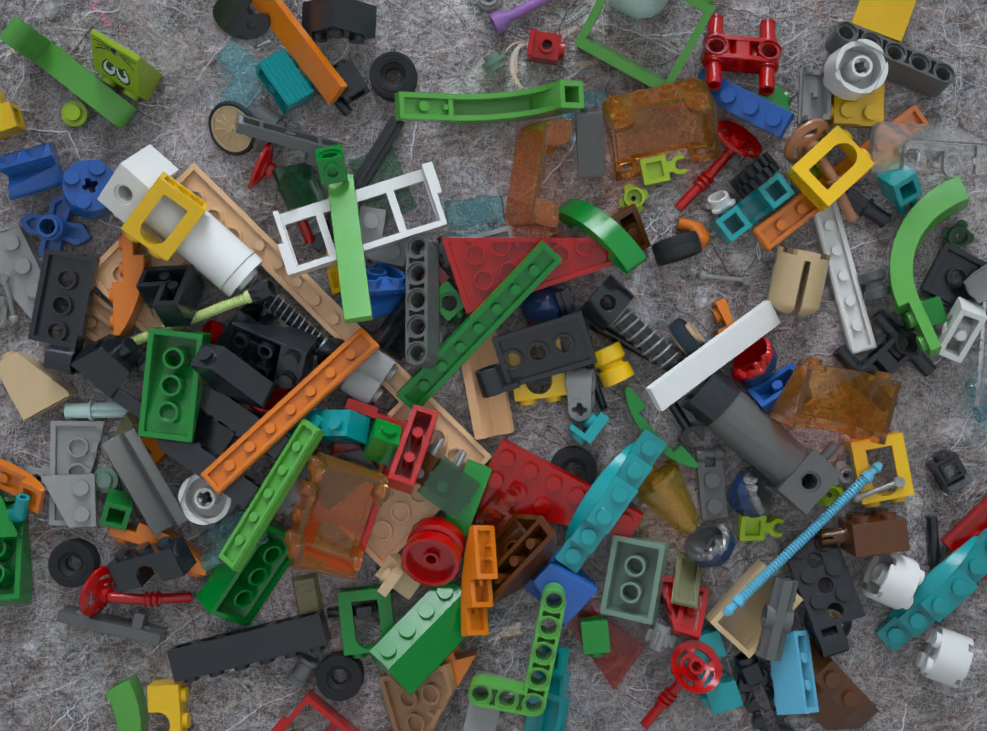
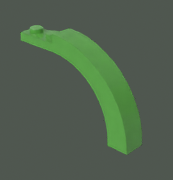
M558 80L529 89L486 94H442L399 91L395 93L396 121L440 122V124H490L533 120L567 114L584 109L583 81Z
M959 176L935 187L913 206L898 229L889 262V290L896 315L907 311L905 313L906 321L910 328H915L918 334L916 337L917 345L921 352H926L928 358L939 355L942 346L917 294L913 278V260L921 242L937 224L947 217L967 209L970 197Z
M134 674L113 685L105 692L115 714L117 731H148L146 698L137 674Z

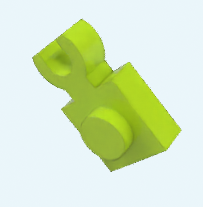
M665 154L639 160L643 186L669 182L671 180L670 173L676 176H682L687 173V168L680 170L675 165L677 161L684 160V155H676L668 162L666 161Z
M738 513L736 538L739 541H764L765 534L767 533L772 537H781L783 533L779 529H773V527L777 523H784V520L777 515L770 516L769 518L766 515L750 518L747 515Z

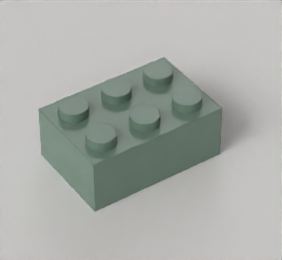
M613 535L600 608L601 614L650 625L657 620L670 542L632 535L631 538Z

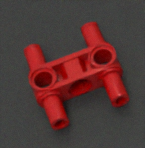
M712 14L708 21L707 35L703 39V50L700 57L701 63L706 69L705 88L711 91L720 89L722 71L759 74L758 93L761 95L773 94L775 91V74L779 69V58L782 53V47L775 39V20L770 18L763 19L760 22L759 38L723 34V16L721 14Z

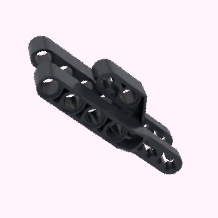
M141 354L135 365L143 372L145 371L146 356ZM204 384L193 442L155 439L164 453L205 480L200 474L261 418L226 395L214 391L208 384ZM119 387L110 398L140 419L141 401ZM285 435L265 455L277 461L290 438ZM243 473L223 493L247 509L262 484L246 473Z

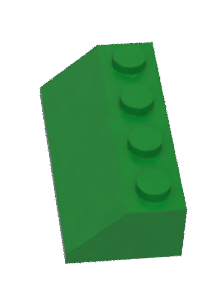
M273 518L240 572L233 571L220 560L196 598L209 614L249 626L294 559L296 551L300 547L302 537Z
M452 581L446 585L433 586L369 651L372 660L410 697L468 637H461V589Z

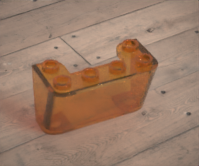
M692 77L684 81L665 83L657 87L639 89L631 93L612 95L601 104L615 181L642 176L637 159L687 149L693 164L719 158L717 105L706 83L699 78ZM702 148L709 150L705 154H698L695 151ZM622 166L632 167L629 171H620Z
M318 451L315 456H311L309 459V475L307 481L303 480L300 487L301 500L299 505L294 506L292 512L293 524L291 529H287L285 533L284 545H287L288 548L287 556L290 557L294 569L356 580L364 558L359 543L373 502L376 506L381 507L389 480L383 473Z

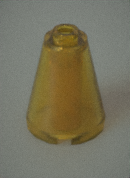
M673 459L662 461L664 466L658 469L655 465L638 488L636 496L677 532L690 533L697 528L700 517L679 465Z

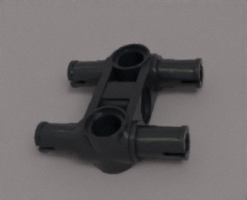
M881 309L871 317V320L886 335L877 348L860 361L845 345L838 347L832 355L847 370L846 374L850 379L851 385L859 389L864 396H871L887 413L898 404L883 387L884 382L907 361H910L923 377L929 376L937 367L920 351L916 342L917 335L909 331L904 325H897L885 310ZM902 336L908 340V346L904 350L899 346V340ZM866 371L870 379L868 384L864 386L860 382V376Z

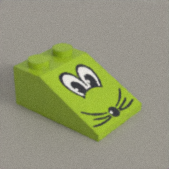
M92 29L90 35L94 70L102 75L100 80L115 88L116 84L125 88L122 93L135 101L140 97L147 102L163 75L137 54L97 30Z

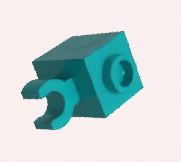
M900 162L876 175L883 196L893 202L895 210L902 215L906 214L904 210L905 205L908 203L913 207L917 203L915 198L923 194L917 173Z

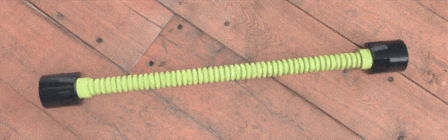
M271 278L260 280L247 288L243 294L196 311L191 325L246 303H254L256 305L277 298V288ZM165 327V328L181 329V328H184V327ZM149 330L130 338L137 345L148 342Z

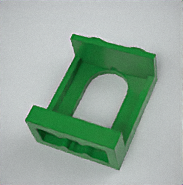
M381 584L340 588L337 592L344 656L351 655L354 659L366 657L367 653H370L369 651L377 644H359L357 642L352 602L378 599L382 639L395 626L392 605L393 588L386 598L377 592Z

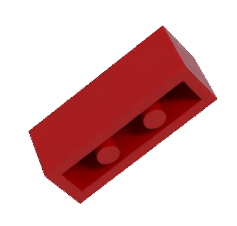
M416 404L413 405L387 478L386 487L412 495L437 423L439 412Z

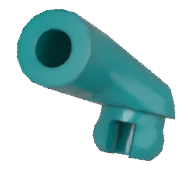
M16 495L14 506L8 510V518L12 522L19 523L26 520L30 501L29 495Z

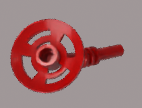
M722 120L717 123L715 131L723 142L725 150L706 172L702 171L700 173L701 175L697 177V180L693 181L694 185L674 205L679 212H683L700 192L706 191V188L714 182L713 178L733 155L739 154L749 158H756L761 154L762 146L751 132L731 121Z
M268 142L253 170L248 189L252 190L265 176L268 178L273 177L288 199L287 205H291L289 210L303 207L304 203H300L302 198L298 197L282 171L276 167L277 164L272 162L273 143ZM307 219L297 222L305 244L314 242L315 239Z
M101 566L86 580L79 598V609L83 615L93 617L99 614L110 602L140 604L148 607L149 604L151 607H154L156 604L157 607H160L161 604L191 603L192 593H161L157 591L155 594L154 591H151L149 594L148 591H145L144 594L115 592L116 583L107 566ZM104 575H107V577L102 578V579L97 583V581H98L101 577H103ZM92 591L93 604L89 606V598Z
M691 640L683 642L674 650L671 656L670 667L675 681L670 687L664 688V691L657 697L655 705L641 720L640 723L644 728L649 729L664 709L670 708V704H673L674 700L678 698L677 694L682 688L690 693L705 694L712 691L719 684L722 666L719 657L710 646L700 641ZM685 650L686 654L680 659L679 665H677L678 656ZM699 650L704 653L710 662L705 664L700 657L695 656V651ZM688 658L689 662L683 666L684 661ZM704 671V676L702 679H699L698 676ZM710 672H713L710 683L704 686L702 683L708 679ZM689 681L693 682L694 687L688 685L687 683Z

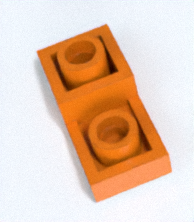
M725 298L711 303L713 307L710 310L715 322L722 325V327L713 331L715 336L733 324L732 315Z

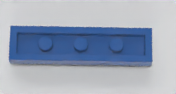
M702 68L689 91L692 95L782 139L795 117L794 113L721 78L720 89L708 90L705 88L706 70Z

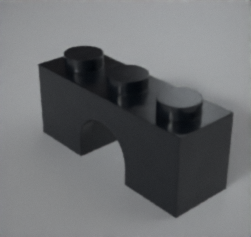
M183 535L174 538L166 536L152 544L144 542L131 550L128 547L123 548L114 554L115 558L107 565V568L122 593L141 588L155 574L153 569L157 571L164 582L185 576L197 562Z

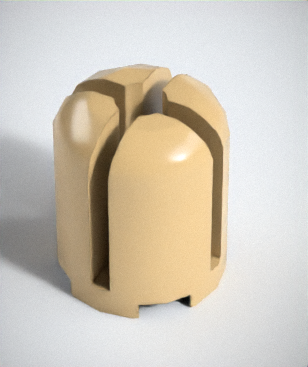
M778 246L767 297L768 301H771L774 309L790 314L793 312L801 316L815 313L820 307L831 255L824 254V259H821V254L791 247H788L787 252H783L784 247Z

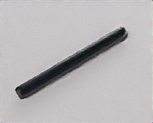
M396 116L390 117L355 174L356 190L368 185L402 130L404 122L396 121ZM330 215L326 223L333 241L334 233L332 217ZM320 231L312 247L324 254L327 248Z

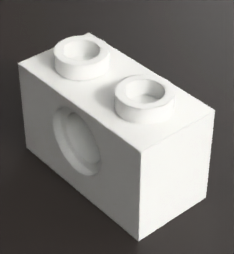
M958 296L947 316L948 321L942 324L937 337L942 346L939 355L962 363L985 324L987 315L983 306Z

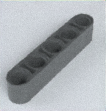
M848 21L838 23L825 41V48L830 54L845 44L858 39H867L875 42L884 51L885 61H888L889 68L886 79L929 97H938L955 79L954 69L947 63Z
M415 235L406 244L405 356L410 364L430 369L436 365L439 358V249L434 242L421 235ZM425 245L424 252L420 254L421 248ZM425 271V276L420 281V275ZM425 297V302L423 306L420 307V301L422 298ZM422 324H425V329L420 334V327ZM424 350V358L420 361V353Z

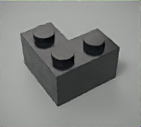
M357 0L307 1L302 6V27L312 37L314 42H327L328 38H347L349 43L364 44L365 40L375 38L377 6Z
M193 265L144 267L136 288L149 309L154 308L165 327H185L191 325L205 286Z

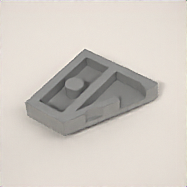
M96 473L42 476L44 485L69 528L94 527L98 525Z

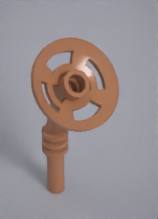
M818 118L801 125L788 139L784 147V158L789 163L796 164L829 133L828 123ZM816 129L815 133L805 135L809 131ZM797 146L795 151L797 156L793 157L794 148ZM824 155L817 163L828 180L826 185L831 187L841 176L836 174L828 158ZM844 192L837 201L849 223L856 220L857 215L846 192Z

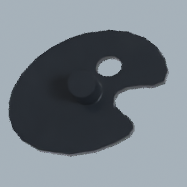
M217 0L213 7V17L217 25L223 31L236 38L245 40L259 38L268 31L271 23L270 16L267 13L253 14L252 9L249 8L252 0ZM249 21L254 22V24H255V27H254V28H252V27L249 26V24H248Z

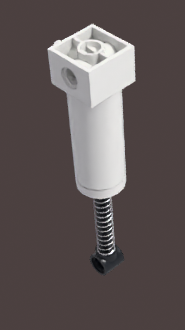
M149 144L119 164L97 200L106 206L116 218L125 223L161 173L164 171L174 178L179 169ZM163 195L143 223L165 241L187 210L166 195ZM207 210L176 250L229 298L238 291H243L260 281L257 279V274L259 273L257 270L264 260ZM279 294L277 298L262 302L263 307L267 306L269 308L268 311H272L274 316L277 315L279 317V321L283 320L285 322L284 325L295 327L319 337L315 353L318 366L345 342L339 338L323 337L321 331L315 330L316 327L313 328L310 325L311 322L307 323L305 321L306 318H302L300 313L297 314L294 311L295 308H290V304H286L284 299L281 300L278 297Z

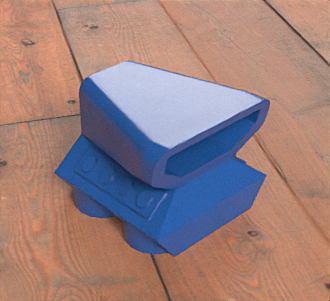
M54 142L44 143L0 156V172L9 177L8 192L10 200L62 185L64 172Z
M374 262L371 265H366L373 319L390 315L399 302L404 299V294L406 293V274L393 264ZM340 295L339 305L343 308L342 297Z
M555 555L524 586L539 602L543 587L546 584L556 582L564 587L566 608L562 627L568 624L598 590L596 583L581 569L577 573L573 572L557 561ZM556 593L547 596V600L550 602H557L561 599V596Z

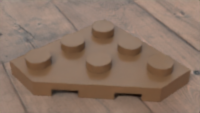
M450 662L442 663L411 697L386 673L378 677L393 731H434L457 689Z

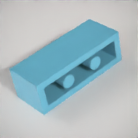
M808 630L790 631V633L786 634L781 660L770 661V676L773 680L774 705L777 715L819 712Z

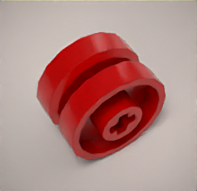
M439 517L424 518L414 524L401 555L402 566L406 574L414 581L425 586L437 587L452 581L459 571L461 559L465 551V537L462 531L453 522Z

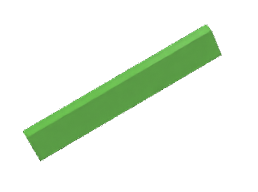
M353 174L347 175L348 181L328 184L343 313L346 324L373 320Z
M302 418L218 555V558L233 571L240 572L325 434V431L305 418Z

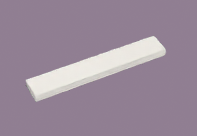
M836 200L822 213L818 212L814 215L812 221L823 259L824 254L831 255L827 271L829 283L847 348L853 354L877 348Z
M764 300L647 386L646 390L656 409L664 411L779 325L781 322L771 301Z

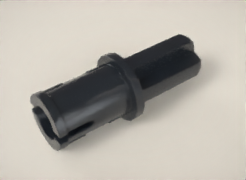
M852 187L845 191L852 207L859 212L858 215L860 217L864 215L880 228H883L891 219L892 215L873 203L874 199L866 198Z

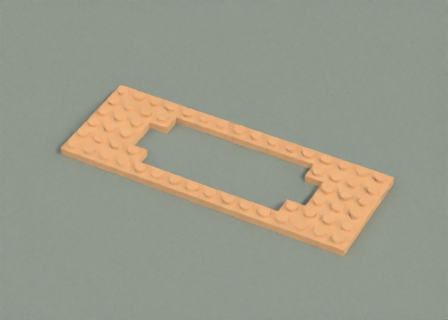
M193 163L176 180L208 203L209 206L206 210L264 260L261 266L335 339L339 338L346 341L361 327L357 322L346 324L343 308L307 273L296 277L294 274L288 276L278 244L197 164ZM142 224L141 228L160 242L164 241L147 225ZM118 240L100 258L95 286L108 299L112 282H123V277L119 273V264L123 260ZM140 243L141 255L151 257V267L191 265L176 251L168 261L163 258L158 259L149 253L146 246ZM144 302L141 313L135 323L142 332L148 331L149 328L163 325L154 308L149 309L146 302ZM379 348L381 351L392 357L389 353ZM397 362L395 367L398 368V371L390 382L385 380L383 386L399 401L387 415L408 421L412 409L396 397V392L412 376ZM433 397L422 406L439 412L428 451L437 436L445 440L437 454L444 461L452 463L460 449L464 450L467 455L459 468L462 471L468 459L485 465L492 458V455ZM240 404L241 406L255 414L249 405ZM377 463L380 466L378 471L329 511L325 508V511L364 524L384 464ZM460 478L448 500L418 483L415 484L412 495L386 487L365 552L381 567L390 554L398 553L406 545L407 538L414 524L421 519L433 517L454 496ZM311 490L307 495L315 502L317 496ZM339 525L358 544L361 532Z

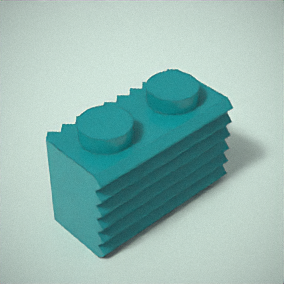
M281 49L271 56L260 60L257 63L255 73L280 110L286 115L311 101L314 86L307 76L303 77L298 70L299 65L292 55H288L284 49Z

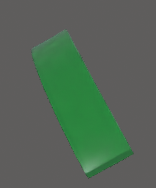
M572 198L553 211V215L570 229L577 226L607 250L608 260L624 273H630L646 261L645 254L633 238L609 215L592 204Z
M625 386L623 388L624 400L629 414L639 431L642 433L644 428L661 438L639 414L646 407L644 402L629 386ZM677 444L672 449L667 445L662 451L669 458L685 466L695 469L699 466L680 444Z
M470 459L467 460L445 517L446 520L453 522L462 531L465 539L492 471L491 467Z

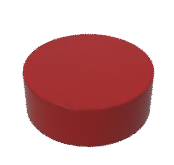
M209 320L204 325L202 332L211 333L210 344L214 345L222 334L223 325L215 320Z

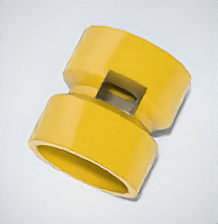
M620 341L595 351L598 362L594 363L593 366L601 370L598 376L604 388L613 386L635 375L629 361L622 359L625 352Z

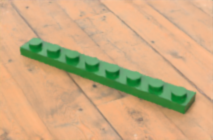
M541 240L439 347V358L436 365L430 369L420 367L396 392V397L411 409L414 404L423 406L563 259Z

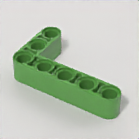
M14 16L0 34V39L7 45L36 63L121 130L138 110L44 35L17 16Z
M551 582L543 587L524 682L487 674H477L471 678L469 683L468 698L473 705L530 717H537L544 712L566 608V593L561 584ZM556 593L561 596V599L557 602H550L547 600V596ZM551 619L556 624L551 628H546L542 625V622ZM541 645H546L550 648V651L540 653L537 651V648ZM536 671H541L545 676L537 679L532 674ZM482 686L487 689V692L479 694L474 689ZM505 691L511 692L514 696L512 698L505 699L500 694ZM530 697H537L540 699V701L538 703L531 704L527 701V699Z

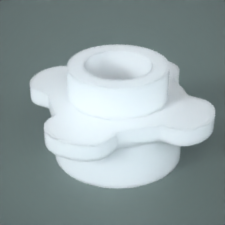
M721 190L708 197L706 208L711 209L712 214H722L734 206L736 201L730 198L727 191Z

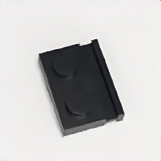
M404 299L399 302L372 336L382 350L399 360L405 355ZM425 324L421 325L420 334L424 331Z

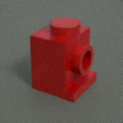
M531 28L526 61L557 66L558 58H564L566 43L561 42L562 35L536 31V29ZM549 43L552 47L549 50H545L542 44Z

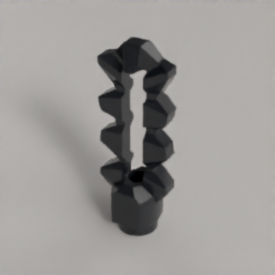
M743 652L737 654L734 657L735 666L739 674L737 687L739 693H747L744 706L748 713L754 712L751 718L752 727L760 729V731H769L751 686L755 687L761 683L780 731H795L792 726L784 721L788 715H777L774 705V688L768 685L773 681L770 671L761 666L755 653L750 659Z

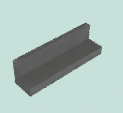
M128 428L101 444L102 449L154 535H158L172 525L179 526L187 521L185 514L134 428Z

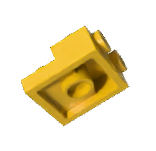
M885 81L873 92L854 101L843 100L831 92L829 127H836L838 125L845 128H882L884 126Z

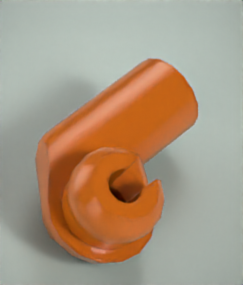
M683 217L678 218L676 229L685 232L696 231L702 249H705L707 243L710 242V235L703 224L699 221Z

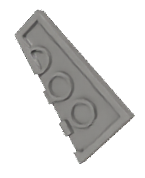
M17 226L0 235V273L4 271L10 273L11 280L9 285L12 297L29 318L32 319L42 265L24 228ZM58 301L57 309L59 310V312L63 313L62 307Z
M51 420L50 475L92 473L106 421ZM49 494V525H67Z

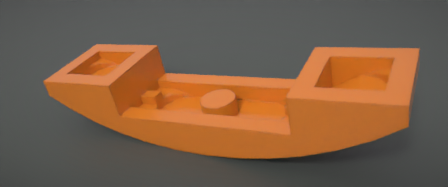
M0 459V489L14 496L18 494L29 495L28 510L37 514L41 513L46 491L44 486L27 471Z

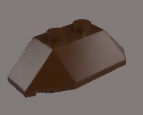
M515 513L495 534L498 579L492 580L493 604L523 588L555 555L557 535L543 516Z
M809 637L819 712L810 714L825 730L861 728L879 710L830 657L825 659L820 657L814 641Z

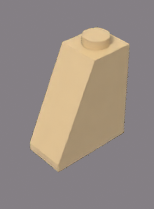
M12 350L0 356V378L23 420L34 419L78 395L73 387L52 371L46 370L44 365L28 353Z

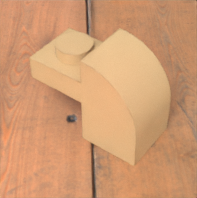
M390 554L375 574L379 581L382 582L377 592L385 598L393 588L409 600L421 585L406 574L402 566V554Z

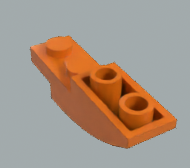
M123 230L122 235L118 239L123 260L119 264V273L123 277V282H112V288L109 291V300L113 304L110 328L114 331V336H127L135 325L145 302L136 285L144 267H151V257L141 255L140 242L135 243L128 239Z
M145 520L139 522L138 527L127 524L126 531L110 527L108 535L116 537L115 541L119 543L131 544L132 542L139 545L144 542L156 543L166 536H171V538L181 536L169 528L158 535H154ZM185 539L197 562L187 574L199 578L202 575L206 576L212 571L213 566L193 544Z

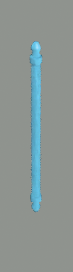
M876 462L871 465L872 467L868 471L864 470L855 483H852L848 490H845L826 511L821 513V516L819 515L814 520V523L812 522L797 539L792 541V544H789L787 549L785 548L779 554L780 556L775 558V561L773 560L765 570H762L760 575L758 574V577H755L753 582H750L748 587L746 586L740 592L741 594H736L732 598L733 601L728 606H725L723 614L728 617L733 615L738 607L742 608L746 604V600L751 598V595H754L756 590L758 591L761 585L763 586V583H766L773 576V573L775 574L778 569L783 567V564H786L788 559L790 560L800 550V547L802 548L810 538L815 536V533L817 534V531H820L822 526L824 527L866 484H870L875 479L874 476L881 472L883 464Z

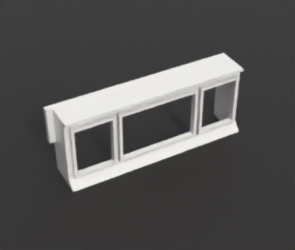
M432 161L422 164L420 170L356 190L357 203L386 194L399 231L397 234L363 244L364 254L407 241L415 235L423 236L446 228L447 221L438 197L442 190ZM424 182L437 221L407 230L394 191ZM329 199L279 214L278 210L273 212L283 242L278 244L288 276L294 274L296 277L337 263L336 250L324 217V213L331 211ZM316 216L329 256L298 265L286 225Z

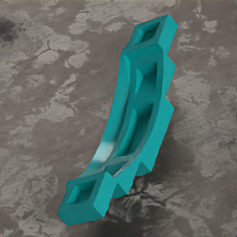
M644 428L637 440L628 445L603 470L576 509L566 531L564 544L555 555L557 561L575 573L579 571L588 556L595 551L604 536L609 534L637 494L638 488L667 446L665 441Z
M987 528L978 536L972 537L924 577L923 582L917 586L913 595V604L909 609H893L887 615V619L874 630L894 652L913 635L917 638L935 621L940 623L979 587L976 583L987 574Z
M542 645L541 653L550 651L548 646ZM558 645L545 710L537 717L526 716L524 731L565 730L571 699L566 696L571 674L566 672L570 648ZM536 671L534 674V678L537 679L545 676L541 671ZM530 697L529 703H538L540 699L537 697Z

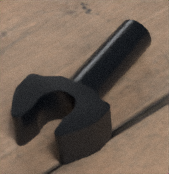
M677 401L670 405L668 408L681 427V434L678 436L679 441L683 445L693 448L691 441L688 439L690 432H695L697 437L704 441L705 433L702 425L691 424Z
M365 602L352 606L353 616H356V619L373 617V614L377 613L376 603ZM339 607L327 608L328 618L340 617Z

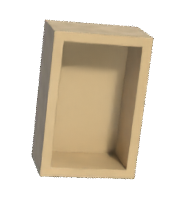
M759 559L747 569L705 615L707 620L749 659L757 651L762 630L760 625L761 613L764 605L768 604L773 578L777 575L773 573V576L766 583H763L764 585H761V588L758 591L756 590V593L751 595V598L746 600V604L742 608L738 607L733 615L726 617L723 611L725 606H728L733 601L732 598L736 594H741L740 592L746 586L748 587V584L753 582V579L758 577L757 575H760L762 570H765L767 566ZM797 593L792 608L793 611L803 601Z

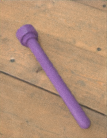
M529 0L508 12H500L498 10L490 14L489 19L495 32L500 34L508 30L507 27L511 25L512 21L553 0Z

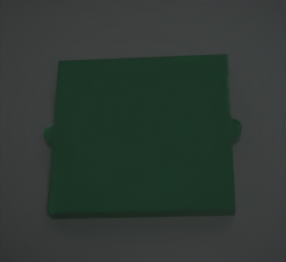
M304 162L271 170L278 185L277 191L281 193L288 211L326 200L319 184L320 180L317 179L311 165H307Z
M443 456L433 471L428 472L429 476L417 492L455 519L465 504L470 503L469 499L480 486V483Z

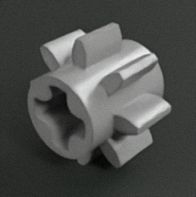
M658 619L653 625H646L643 635L645 636L644 639L648 641L647 646L658 652H666L667 646L674 648L677 639L676 634H673L671 631L670 623Z

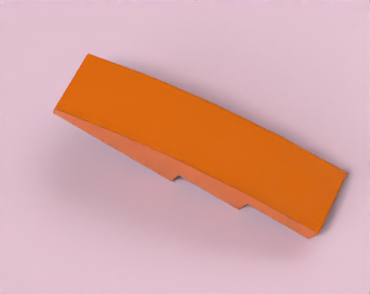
M472 525L469 529L461 583V637L489 635L487 608L494 607L492 580L498 579L495 529L491 525Z

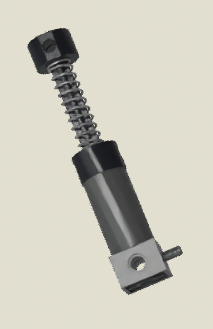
M610 275L579 310H582L584 318L601 333L608 326H611V328L616 326L619 329V334L624 333L627 336L626 341L632 340L634 348H641L642 355L647 354L650 356V362L655 361L657 363V369L663 368L665 373L684 360L679 355L681 350L676 352L672 349L673 344L668 345L664 341L665 337L660 338L656 334L657 330L653 332L649 328L650 323L645 325L641 321L642 316L636 317L633 314L634 309L631 311L627 309L629 302L635 295ZM602 297H607L611 300L612 307L609 311L601 307L600 300ZM720 369L686 393L687 395L681 406L688 410L704 427H708L768 481L767 485L794 509L807 515L842 476L828 462L831 456L839 449L835 442L830 441L820 454L812 448L805 447L768 413L762 410ZM806 475V480L802 483V478Z

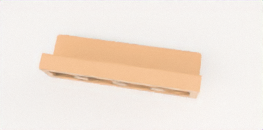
M496 330L461 365L475 440L514 432L508 392L483 398L474 373L478 369L499 363L492 337L497 336Z

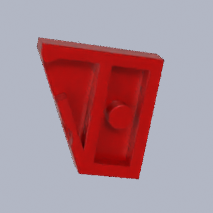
M664 575L661 594L672 633L698 641L701 637L710 589L700 586L697 609L672 604L674 578Z

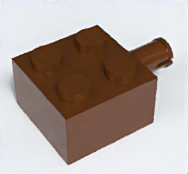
M885 508L874 509L872 514L862 515V512H848L846 517L838 518L839 528L820 529L818 531V536L822 537L818 538L821 546L841 543V548L855 557L910 551L906 518L896 515V512H888V509Z

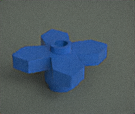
M60 194L50 200L48 214L40 215L31 212L20 219V223L28 234L39 235L42 238L38 250L42 259L45 248L64 252L65 241L82 246L93 239L86 225L70 222L73 212L66 205L64 194Z

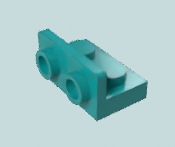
M600 411L597 414L592 412L583 424L586 427L584 432L570 423L568 428L572 431L569 435L582 445L585 441L591 444L610 418Z

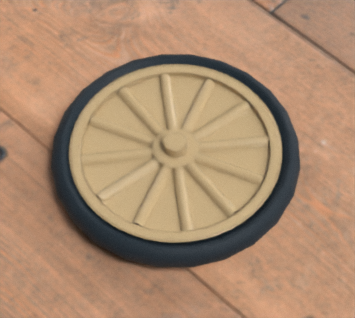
M224 101L217 104L209 115L210 135L214 143L225 153L234 156L245 155L254 147L253 142L255 138L236 133V120L238 114L249 117L253 116L240 103Z

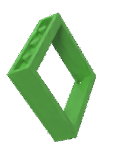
M597 0L574 45L666 96L716 8L712 4L713 0H683L704 13L669 76L665 79L588 36L607 1Z

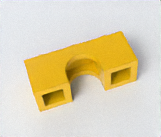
M174 679L153 680L147 686L148 713L158 712L164 714L170 722V730L167 731H188V728L191 726V714L187 712L186 704L189 701L190 691L189 687L185 686L184 680L175 682Z

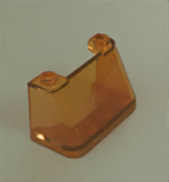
M554 118L526 124L518 131L505 210V219L513 228L555 234L559 218L558 206L552 200L540 198L546 154L554 155L555 150L559 146L569 144L574 120Z
M806 356V360H799L776 400L770 418L793 428L803 430L804 428L809 429V427L847 434L855 438H867L871 440L870 442L885 445L902 382L891 379L892 374L876 370L875 375L825 365L822 364L823 359Z

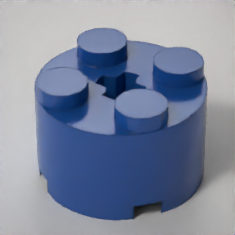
M97 159L82 160L70 166L64 172L62 180L64 199L68 208L74 214L90 220L101 219L109 215L111 211L97 198L114 172L104 162ZM92 187V189H95V192L91 193L86 188Z

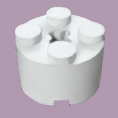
M858 39L845 44L827 59L824 67V86L835 96L843 100H858L873 92L884 83L888 74V61H885L884 51L878 44L867 39Z
M196 474L183 482L178 494L179 504L186 518L199 525L213 524L222 520L233 511L237 503L224 493L221 495L217 494L205 480ZM207 492H210V497L213 498L209 502L207 501L208 496L204 495Z
M897 552L881 554L880 556L874 555L868 563L863 576V581L867 582V590L862 588L863 594L893 609L903 608L907 610L913 604V595L917 586L923 582L925 572L920 570L917 561Z
M941 626L935 629L929 627L925 635L927 646L924 652H919L916 666L920 668L922 676L949 687L957 688L958 685L955 682L957 680L963 682L972 662L973 653L969 652L968 649L969 644L974 646L973 639Z

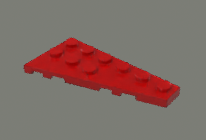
M441 237L466 314L474 312L541 240L550 246L563 260L534 291L615 265L608 260V251L592 238Z
M503 437L488 467L492 468L478 508L511 515L515 513L540 515L547 522L569 526L576 509L592 484ZM628 505L609 534L631 538L644 512Z

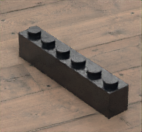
M323 608L302 615H295L177 644L169 649L167 654L174 681L184 680V683H191L199 680L202 675L209 674V677L222 675L226 669L234 668L235 671H240L250 667L251 663L259 662L260 665L275 661V657L279 656L289 659L300 655V651L310 649V652L321 651L325 649V645L331 640V635Z

